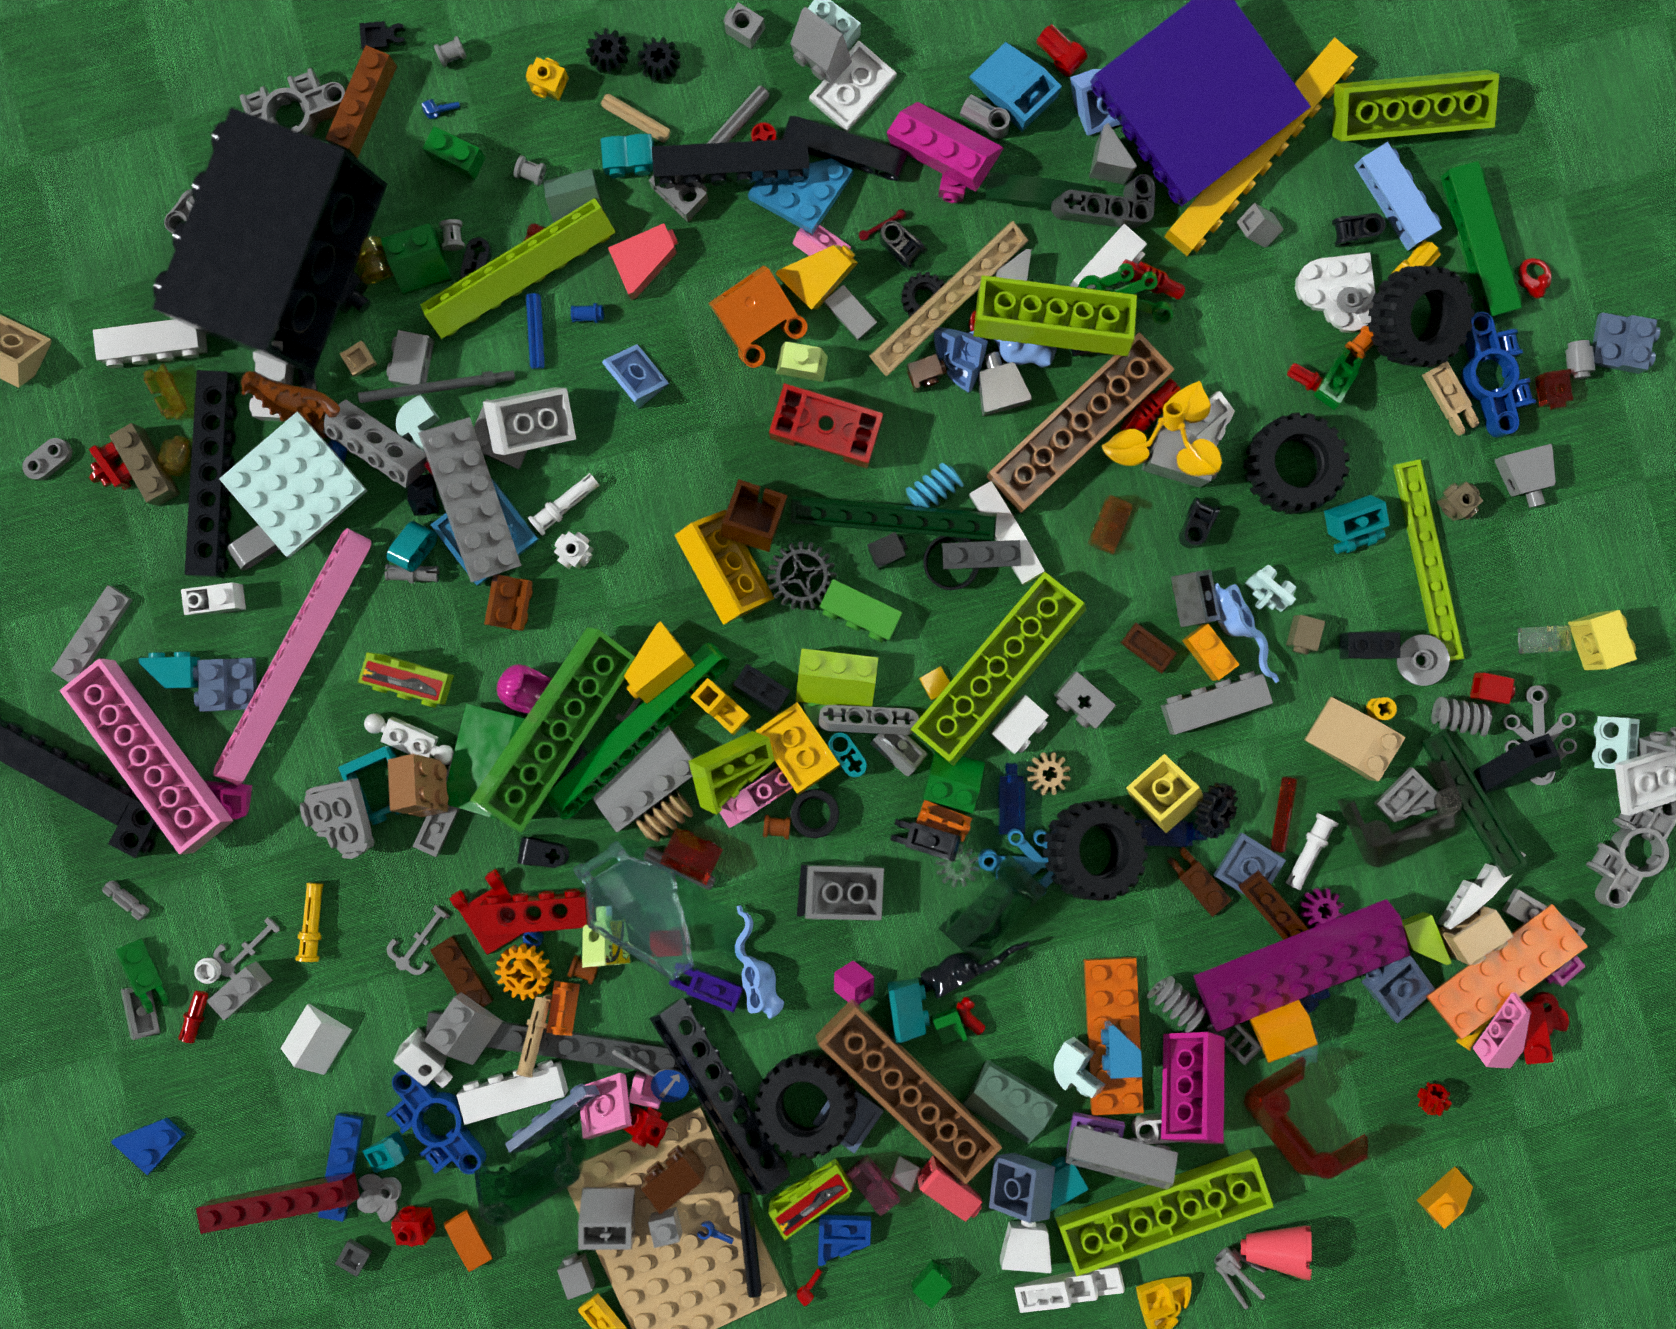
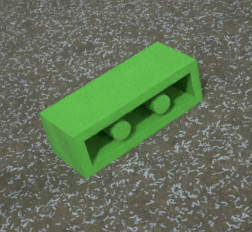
M834 579L820 604V609L824 610L822 615L834 621L839 617L847 621L845 626L857 632L862 628L870 632L868 637L880 643L884 639L889 641L902 614L901 611Z

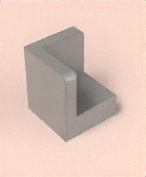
M1256 203L1237 221L1246 238L1263 247H1267L1284 230L1272 212Z

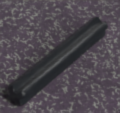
M750 1192L739 1193L737 1197L747 1294L748 1297L754 1298L761 1296L762 1288L752 1195Z

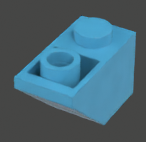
M1105 1021V1029H1101L1102 1045H1106V1055H1102L1103 1071H1107L1110 1078L1142 1077L1141 1050L1113 1023Z

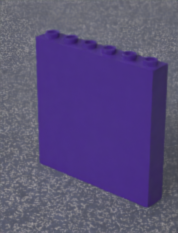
M1235 0L1189 1L1098 71L1090 80L1093 93L1098 98L1103 99L1107 105L1109 115L1120 122L1126 138L1130 141L1133 140L1138 147L1137 151L1140 157L1150 163L1156 179L1166 185L1169 189L1168 194L1175 203H1179L1181 207L1311 107Z

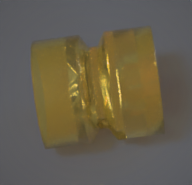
M367 237L361 246L357 270L365 284H374L393 275L387 258L384 257L385 252L381 237Z

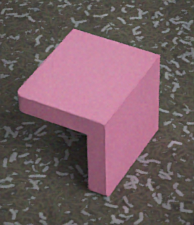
M636 1072L629 1096V1103L659 1109L662 1100L654 1096L651 1090V1080L653 1077L646 1073Z

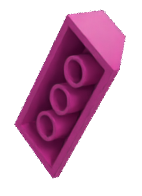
M919 102L901 110L887 131L892 147L902 150L912 158L975 192L1003 151L1002 146Z
M1210 1032L1163 1034L1162 1140L1224 1144L1225 1037Z

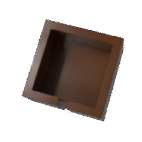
M738 479L722 522L720 536L769 552L785 509L787 495L765 488L761 504L758 503L760 486Z
M688 1143L682 1148L680 1145H677L667 1154L668 1158L664 1162L660 1163L657 1161L646 1170L647 1174L643 1178L644 1182L641 1190L659 1214H662L703 1182L707 1167Z

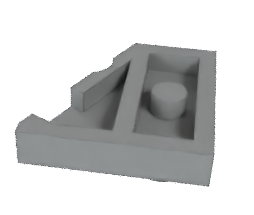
M1410 767L1374 802L1391 822H1397L1409 816L1419 815L1427 810L1443 807L1448 804L1414 768Z

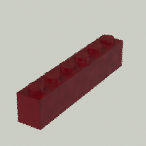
M355 1172L211 1199L198 1206L196 1212L200 1234L346 1207L359 1199L360 1196Z

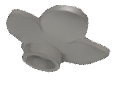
M375 1174L362 1176L358 1182L364 1192L357 1200L358 1209L364 1213L377 1212L382 1222L391 1220L398 1210L396 1200L401 1195V1183L394 1177L382 1179Z

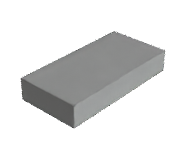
M844 285L824 301V304L857 340H860L877 325L875 319Z

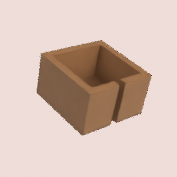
M417 754L388 759L390 811L408 813L418 817L448 812L447 769L440 760Z

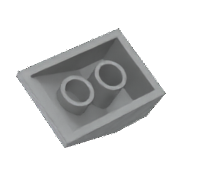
M861 865L808 866L805 918L882 920L884 868Z

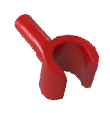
M818 1268L809 1282L797 1290V1298L803 1306H807L814 1299V1295L810 1290L822 1274V1271Z

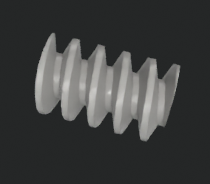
M1439 697L1436 699L1432 709L1431 722L1435 725L1438 721L1439 728L1442 730L1449 723L1450 731H1455L1459 725L1460 733H1465L1469 727L1471 735H1475L1479 729L1480 736L1485 737L1491 726L1492 711L1486 704L1478 705L1475 702L1467 703L1464 700H1447L1445 697Z
M1172 976L1165 977L1156 983L1147 995L1148 999L1155 995L1157 996L1154 1002L1156 1006L1162 1002L1165 1003L1162 1009L1164 1013L1170 1009L1172 1010L1171 1020L1179 1016L1180 1019L1177 1023L1179 1027L1185 1023L1188 1024L1185 1033L1191 1032L1200 1023L1206 1011V1007L1203 1004H1198V1000L1195 997H1190V992L1183 990V986L1180 983H1175V979Z

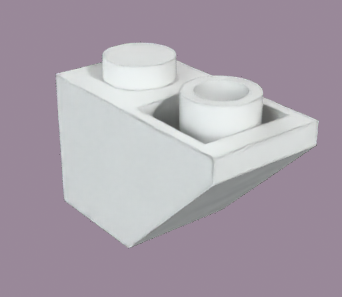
M231 582L181 589L184 615L216 614L246 610L242 584Z

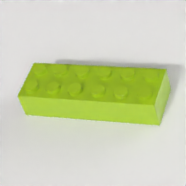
M1490 70L1335 84L1332 137L1343 142L1494 128L1499 73Z
M982 275L977 296L973 337L1128 356L1134 341L1137 295Z

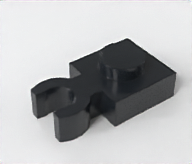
M385 21L359 23L362 50H364L365 45L379 51L389 50V43H394L397 46L407 44L404 37H396L398 32L406 31L401 23H395L390 28H388Z

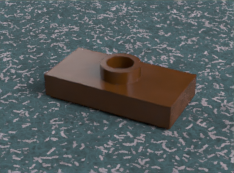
M1138 623L1133 624L1120 642L1122 646L1160 674L1164 672L1177 654V652Z

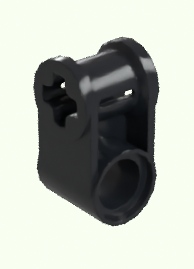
M1371 213L1357 216H1342L1333 219L1332 226H1335L1337 237L1335 247H1347L1374 241L1385 229L1386 222L1380 214ZM1366 223H1370L1375 227V233H1371L1366 229Z
M888 221L881 228L879 238L881 245L906 269L910 270L913 267L912 263L921 254L927 252L924 244L911 235L897 221ZM893 230L898 234V238L893 241L886 238L885 232Z
M1194 498L1179 534L1180 543L1185 548H1195L1205 542L1218 516L1220 507H1212L1201 502L1200 498ZM1189 530L1197 532V542L1189 539Z
M521 837L517 859L519 864L556 868L565 864L569 859V850L564 844L532 837ZM556 851V854L560 855V859L555 860V857L551 856V852Z

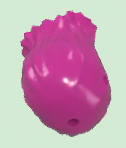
M516 664L507 668L500 676L497 683V695L509 708L529 714L552 678L526 665Z

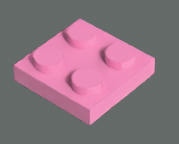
M618 1073L586 1084L596 1085L600 1094L580 1109L584 1139L589 1140L632 1126L626 1074Z

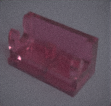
M868 1154L845 1172L880 1216L900 1202V1194Z

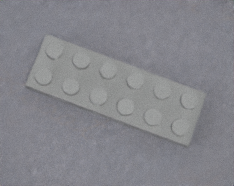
M470 417L419 432V437L470 581L475 582L521 566Z

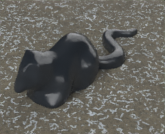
M1028 941L1022 944H1015L983 965L977 963L965 953L951 954L938 966L927 967L922 971L921 981L925 987V992L934 990L936 998H941L969 982L977 975L996 967L1010 954L1030 944Z

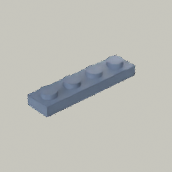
M579 1084L570 1090L571 1094L551 1104V1109L548 1112L535 1116L531 1120L532 1124L512 1134L513 1138L505 1143L509 1153L524 1152L600 1094L596 1085Z

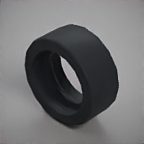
M811 789L804 791L797 796L791 808L793 826L799 833L809 838H820L828 835L834 830L839 819V808L836 800L824 790ZM813 798L823 800L830 809V819L827 824L817 829L806 826L800 817V809L803 803Z

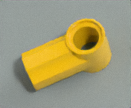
M1424 240L1411 253L1409 258L1402 261L1393 272L1400 271L1401 268L1408 266H1431L1441 253L1435 244Z

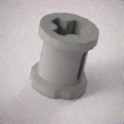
M458 36L454 37L453 41L441 46L438 44L434 45L443 68L447 67L449 62L459 58L463 60L467 58Z
M520 155L515 164L514 177L517 179L520 177L533 181L535 185L540 186L545 176L546 165L528 161L525 156Z
M448 219L439 222V227L443 232L444 243L441 245L443 250L458 251L465 248L460 230L463 226L462 221Z

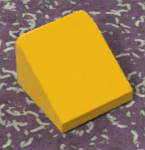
M941 666L919 678L931 701L937 698L950 683Z

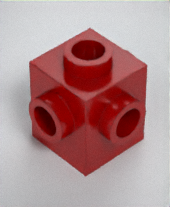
M635 1105L630 1113L632 1126L623 1128V1130L633 1135L632 1141L636 1144L646 1147L648 1143L657 1148L660 1140L665 1135L669 1123L661 1119V1112L650 1107L646 1111Z
M407 1206L400 1210L391 1222V1230L394 1234L396 1245L413 1247L427 1243L436 1231L431 1207Z

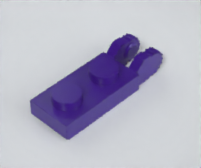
M676 963L675 970L693 978L690 985L680 979L670 978L669 985L687 992V995L735 1012L744 988L743 986L697 968L695 970L689 966Z

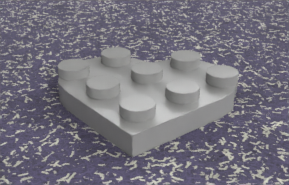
M358 778L319 785L305 792V800L303 803H300L301 817L305 826H311L314 831L318 832V837H326L332 849L336 847L343 854V858L353 859L366 853L368 849L374 846V838L371 833V826Z

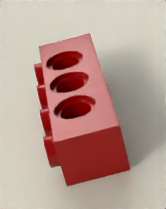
M568 889L564 891L565 894H554V891H542L538 893L539 896H528V893L513 894L512 898L503 899L502 895L487 896L486 900H483L480 904L482 936L583 928L584 925H588L586 892H580V889ZM556 904H564L568 911L562 915L557 914L554 911V906ZM530 906H537L542 914L537 917L531 916L528 908ZM504 908H511L515 912V917L511 919L505 918L502 910Z

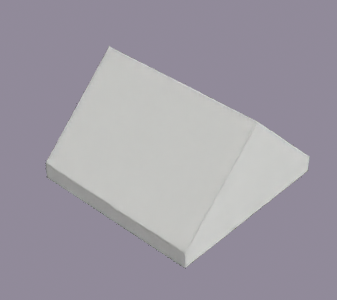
M307 1004L283 1043L281 1050L294 1067L325 1075L352 1029L311 1004Z

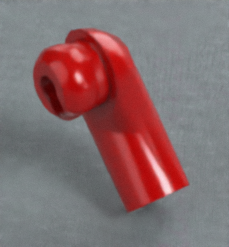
M964 997L961 1002L958 1001L957 1003L958 1013L963 1024L976 1035H980L985 1030V1025L970 1012L975 1006L973 1001L968 997Z

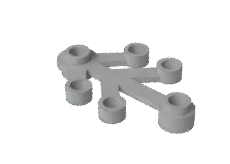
M1539 685L1531 686L1525 694L1528 703L1532 704L1533 733L1520 723V719L1516 715L1510 714L1503 719L1505 728L1513 730L1525 741L1548 733L1552 741H1554L1566 728H1571L1576 722L1573 714L1562 713L1559 715L1558 721L1545 733L1544 703L1547 702L1549 694L1543 686ZM1535 691L1542 693L1543 697L1541 700L1537 701L1533 698ZM1566 715L1571 718L1569 725L1562 723V718ZM1513 717L1516 719L1517 723L1514 727L1507 725L1508 718ZM1565 738L1560 741L1559 748L1557 749L1560 761L1567 754L1576 751L1577 744L1573 739ZM1516 740L1507 741L1504 745L1505 752L1508 751V745L1510 743H1515L1517 745H1519L1520 743ZM1566 741H1570L1573 745L1570 751H1565L1563 748V744ZM1555 771L1546 773L1544 777L1537 776L1530 780L1537 785L1549 784L1555 777Z

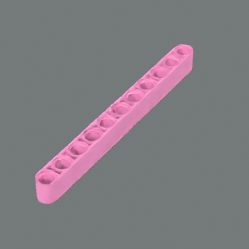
M348 528L340 535L219 757L213 771V776L238 786L246 778L371 547L370 539Z

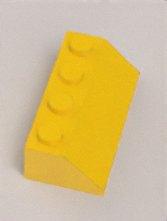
M726 509L694 521L674 535L723 625L746 615L774 599L747 546L720 536Z

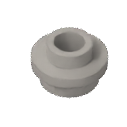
M1354 287L1344 288L1337 296V305L1345 313H1354L1363 304L1362 293ZM1347 296L1354 298L1353 304L1347 301Z

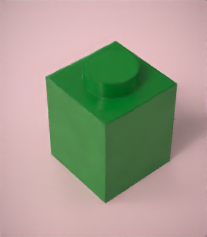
M931 1260L912 1281V1292L932 1309L953 1286L950 1277L951 1272L943 1264L937 1265Z

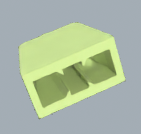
M785 342L780 348L776 374L823 382L828 356L819 347Z

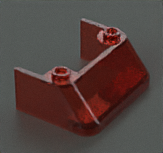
M1302 1056L1249 1088L1245 1093L1244 1105L1299 1174L1330 1179L1368 1158V1137L1364 1134L1332 1153H1317L1286 1115L1290 1109V1098L1284 1090L1304 1079L1306 1060Z

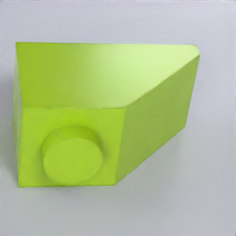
M1422 912L1402 920L1408 949L1445 965L1451 964L1433 915Z

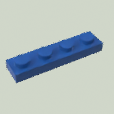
M343 1113L336 1115L325 1178L355 1171L364 1117ZM348 1206L319 1211L318 1217L343 1222L347 1216Z

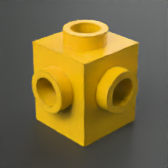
M536 57L534 64H530L526 72V79L533 94L541 98L548 96L555 100H560L569 77L565 68L560 67L559 63L550 58L543 60Z

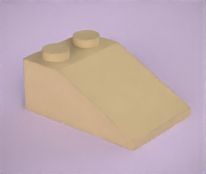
M1330 697L1304 741L1366 779L1379 782L1406 737L1368 715Z

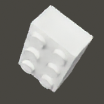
M553 387L483 402L492 450L495 454L507 455L576 439L567 388Z

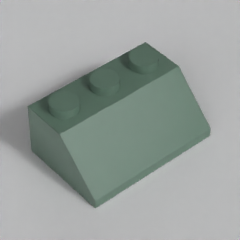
M986 1060L962 1102L969 1110L1028 1144L1045 1128L1057 1107L1053 1097L989 1060Z

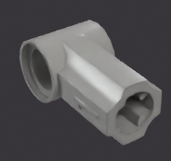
M972 94L967 97L960 111L961 117L986 130L992 138L1001 139L1008 134L1010 127L1008 111L1003 108H995ZM999 119L1005 124L1001 127H995L992 122Z

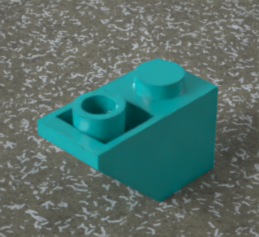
M174 652V657H165V653H148V658H139V664L164 688H198V681H195L193 678V667L197 666V660H200V657H190V652Z

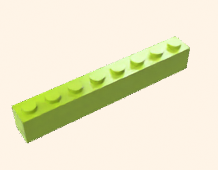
M594 198L420 304L421 308L441 339L445 336H451L463 325L476 321L480 318L481 314L499 307L509 297L519 295L530 284L540 282L548 273L555 269L563 268L568 261L576 256L586 254L589 248L607 241L616 232L603 209Z

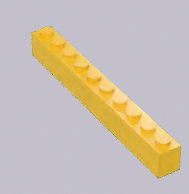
M1334 37L1295 83L1311 107L1204 189L1164 237L1186 256L1192 250L1197 253L1207 241L1203 237L1209 231L1214 233L1224 222L1220 219L1225 212L1230 215L1240 203L1237 200L1240 194L1244 193L1247 195L1255 186L1256 182L1253 179L1258 173L1263 176L1273 165L1270 159L1275 154L1280 157L1289 146L1286 142L1291 135L1296 138L1306 126L1302 122L1307 116L1312 119L1322 108L1319 102L1324 97L1329 99L1334 94L1337 81L1340 78L1345 81L1353 72L1355 67L1352 64L1358 56Z

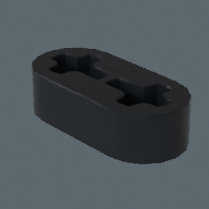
M475 237L468 242L460 272L462 279L468 276V272H473L475 265V270L490 262L492 249L485 239ZM480 244H482L485 252H480L478 260H476L477 254L474 248H479Z

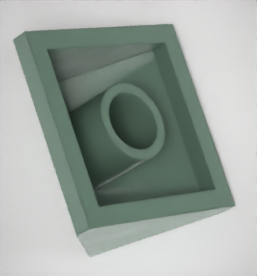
M593 169L543 181L545 198L553 222L558 221L594 198L603 209Z

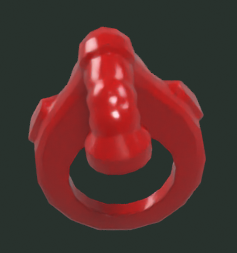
M1536 258L1527 259L1521 263L1518 269L1520 278L1518 284L1526 288L1530 296L1538 299L1542 298L1546 288H1549L1552 275L1549 266ZM1530 264H1537L1543 268L1545 274L1538 276V280L1533 279L1528 275L1526 267Z

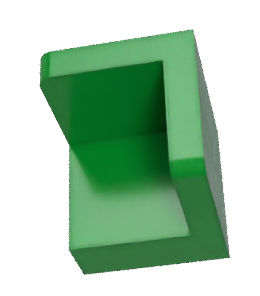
M956 1007L932 1015L934 1025L943 1045L961 1038L963 1042L968 1040Z

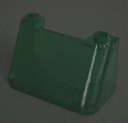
M564 1118L552 1124L555 1136L548 1139L549 1146L552 1149L512 1173L504 1166L500 1167L499 1171H489L486 1165L474 1171L479 1215L487 1224L494 1227L505 1225L574 1184L579 1179L586 1159V1146L584 1141Z

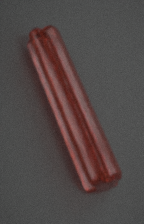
M1283 777L1281 781L1271 842V850L1276 852H1285L1287 847L1297 779L1291 777Z

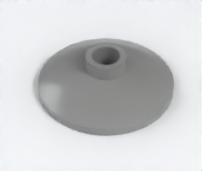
M1416 635L1407 639L1400 647V658H1397V667L1403 678L1419 686L1432 685L1440 681L1448 671L1450 663L1446 646L1439 639L1430 635ZM1418 656H1423L1424 658L1422 665H1419L1416 661Z

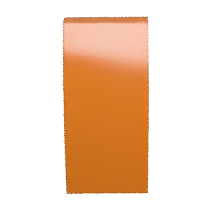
M468 1210L444 1222V1227L469 1272L492 1260V1254L480 1236L479 1228Z

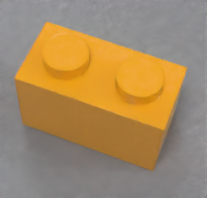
M1209 624L1201 625L1182 639V642L1212 681L1222 679L1240 665Z

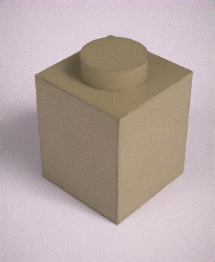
M1304 615L1293 616L1286 646L1294 647L1293 652L1303 655L1318 651L1325 621Z

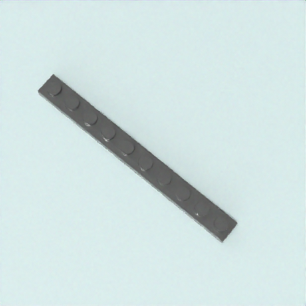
M430 1011L428 1013L425 1038L443 1012ZM503 1021L486 1047L522 1053L528 1025ZM544 1029L537 1054L639 1070L612 1054L613 1050H617L654 1073L665 1068H674L680 1071L679 1066L666 1046L573 1032L572 1036H562L546 1033L547 1029Z

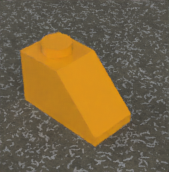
M1454 1166L1416 1201L1435 1222L1445 1229L1464 1212L1473 1186Z

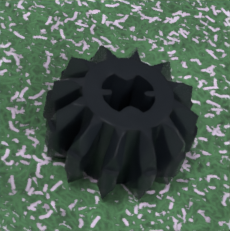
M604 28V34L602 35L595 31L596 39H588L590 48L586 49V54L590 57V65L597 66V70L600 73L606 68L608 74L611 75L613 72L612 68L615 67L621 72L622 67L620 63L628 64L626 55L630 53L629 46H626V38L624 36L619 37V32L616 29L609 34L608 29ZM609 49L611 53L607 54L605 50Z
M652 37V44L649 45L643 42L642 46L645 51H638V57L641 59L638 62V66L644 70L643 75L646 78L652 76L653 82L656 83L659 77H662L663 82L666 83L667 75L675 77L676 72L674 69H680L681 67L680 61H678L681 57L680 52L675 50L676 47L673 42L667 44L666 38L662 37L660 42H657Z

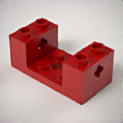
M784 383L769 430V436L771 440L794 447L796 443L839 455L843 457L844 462L868 469L882 423L883 413ZM823 417L831 418L834 422L832 429L828 431L822 430L818 425L820 419Z

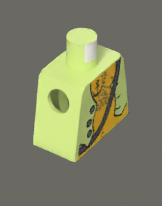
M610 907L596 908V924L584 925L582 968L631 963L624 923L611 922Z

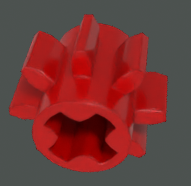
M1428 1082L1425 1089L1420 1088L1417 1097L1420 1098L1418 1107H1422L1428 1115H1438L1440 1117L1443 1111H1448L1452 1104L1448 1100L1451 1093L1447 1092L1441 1084H1430Z

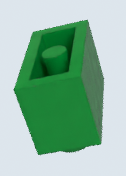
M433 126L422 148L430 159L473 180L476 179L486 159L480 148L436 126Z

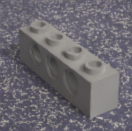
M345 399L338 405L340 412L337 417H329L325 414L323 432L329 438L337 441L351 453L356 454L406 488L425 472L424 463L427 461L425 452Z

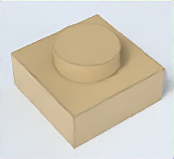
M363 341L340 353L354 377L377 365Z

